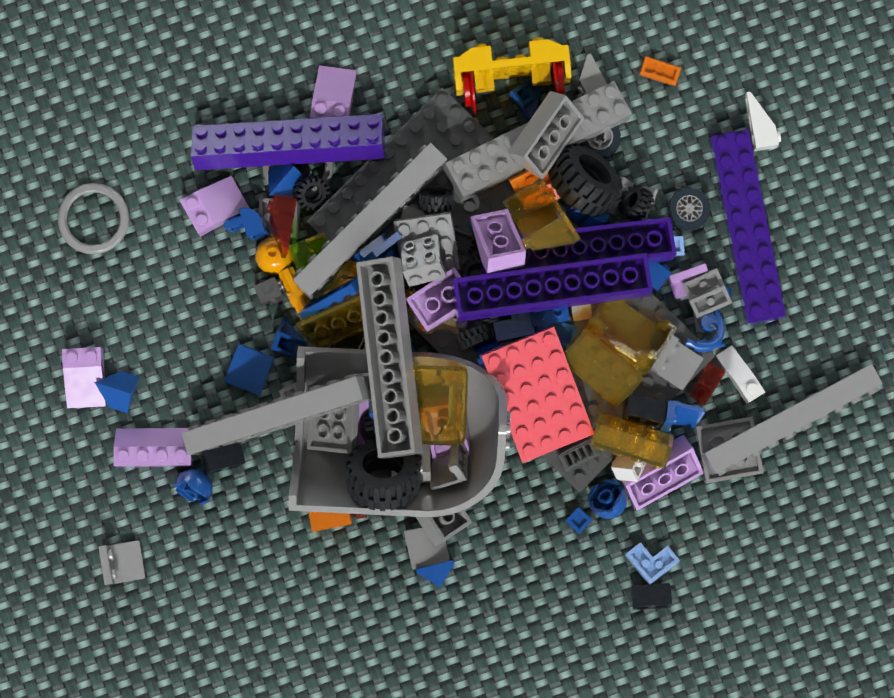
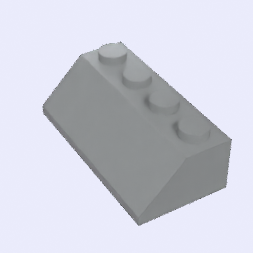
M550 91L508 153L517 164L538 178L544 179L585 118L566 95Z

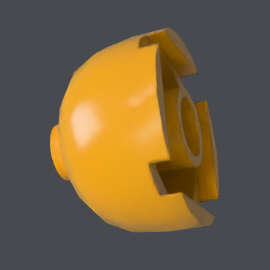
M268 237L257 246L255 261L263 272L276 275L291 266L293 252L289 243L284 239Z

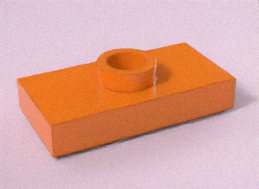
M645 56L639 75L676 86L681 67Z

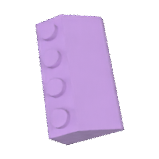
M116 429L114 466H193V455L187 454L182 433L188 431V429Z
M682 435L651 453L638 482L620 481L638 511L704 474L693 447L686 437Z

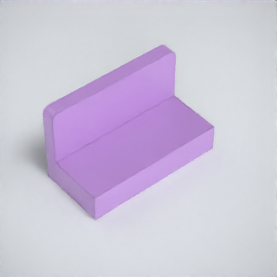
M706 264L668 277L675 299L687 296L682 284L706 274L708 271Z

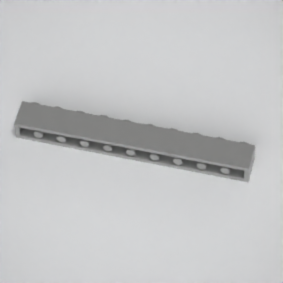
M870 364L702 454V457L711 474L718 473L721 476L729 471V466L735 464L737 467L746 462V457L751 455L754 458L762 454L761 449L767 446L771 449L779 445L778 440L784 437L786 440L796 435L795 431L800 428L802 431L807 430L813 426V421L818 419L821 422L830 417L828 413L832 411L838 413L846 409L845 404L849 402L855 404L863 399L862 395L868 393L870 396L879 391L878 387L883 383L873 365Z

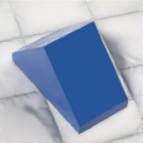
M454 560L416 569V572L441 587L454 566Z

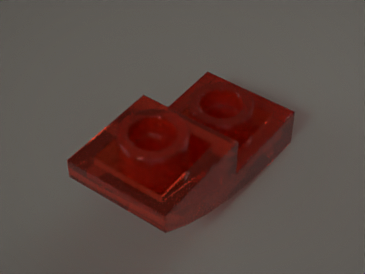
M709 362L689 393V396L705 406L726 372Z

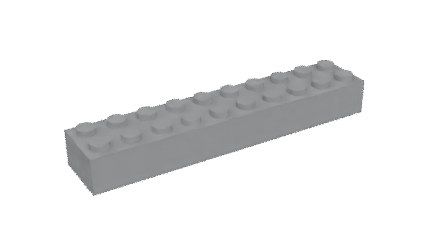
M614 81L571 101L585 119L566 147L581 144L629 120L632 113ZM528 123L445 163L443 170L460 202L526 170L517 164L508 151Z
M433 144L423 145L417 152L418 156L414 160L410 158L404 164V170L401 173L396 172L390 178V184L387 187L383 185L376 192L377 197L373 201L369 199L363 205V211L360 214L355 213L349 219L350 223L345 228L342 226L335 233L336 237L332 241L328 240L321 247L322 251L318 255L314 254L307 261L309 264L304 269L301 267L294 274L295 278L293 281L295 285L311 301L352 261L351 258L366 247L403 210L404 205L407 206L419 194V191L424 189L443 170L447 158Z
M387 257L357 262L378 458L422 454L423 445L401 259Z
M362 373L344 376L342 380L326 382L327 385L308 388L309 391H298L286 398L285 396L276 398L271 403L258 404L256 408L242 409L237 414L224 415L222 419H212L204 422L205 424L190 426L187 428L188 431L182 433L187 454H203L206 450L236 444L370 401L372 399L369 376H362Z

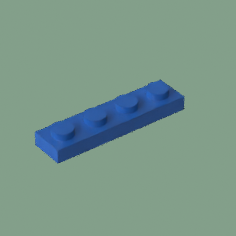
M358 276L306 304L298 315L302 320L309 316L313 318L321 309L326 311L334 302L338 304L347 297L346 295L353 296L359 291Z

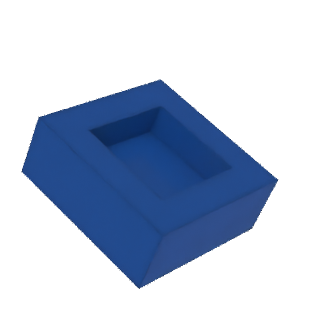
M578 507L565 522L580 534L592 519Z

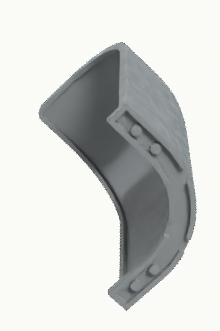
M298 346L296 392L309 391L308 388L327 385L326 382L342 380L344 376L350 374L368 373L367 355L364 349ZM412 352L415 384L423 389L424 399L462 394L471 455L468 456L467 480L436 490L430 488L431 483H420L419 491L411 502L407 501L405 506H398L396 510L392 511L391 509H386V511L368 509V506L363 507L358 504V501L356 502L347 490L346 461L349 454L307 449V420L295 424V451L293 454L289 489V511L438 517L454 514L473 506L486 497L497 484L504 467L505 451H509L511 411H507L505 390L492 374H488L486 369L471 361L446 354ZM430 449V462L432 468L433 457ZM381 469L373 471L369 475L382 479L392 477V471Z

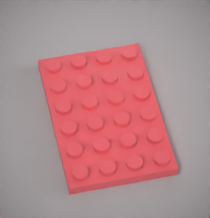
M554 326L481 354L488 374H492L505 390L507 411H511L510 433L522 463L594 434Z

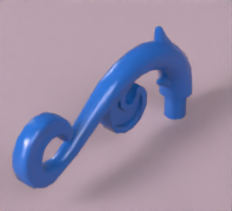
M725 285L727 292L731 298V291L729 287ZM719 309L713 311L714 315H705L700 321V328L704 332L710 333L716 327L714 337L709 341H706L705 338L702 341H694L687 338L685 346L691 347L697 352H709L725 346L724 343H721L725 334V324Z

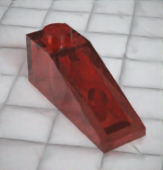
M274 194L272 201H268L267 212H270L269 221L281 257L286 258L297 199Z

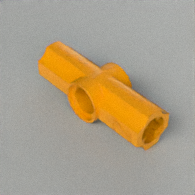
M292 266L281 271L278 275L287 291L286 294L290 303L299 313L306 304L310 303V299L295 285L293 279L296 272ZM316 315L313 318L309 316L303 320L301 317L300 319L303 325L315 321L318 317Z

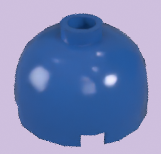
M200 468L183 471L173 484V487L177 486L175 491L191 502L194 499L199 500L201 505L207 504L213 492L211 479Z
M613 479L603 480L605 483L601 485L596 484L591 489L587 499L590 509L597 516L612 519L622 514L625 510L627 494L619 482Z

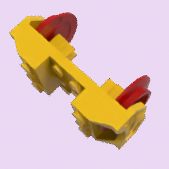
M543 37L533 38L532 41H529L528 57L525 54L516 55L512 59L497 57L496 60L492 61L491 46H486V44H477L461 56L453 57L456 95L462 96L464 91L465 106H471L474 114H476L474 91L476 93L494 91V80L531 76L532 86L551 85L552 82L553 92L565 95L564 84H570L571 80L569 46L558 44L549 39L544 40Z

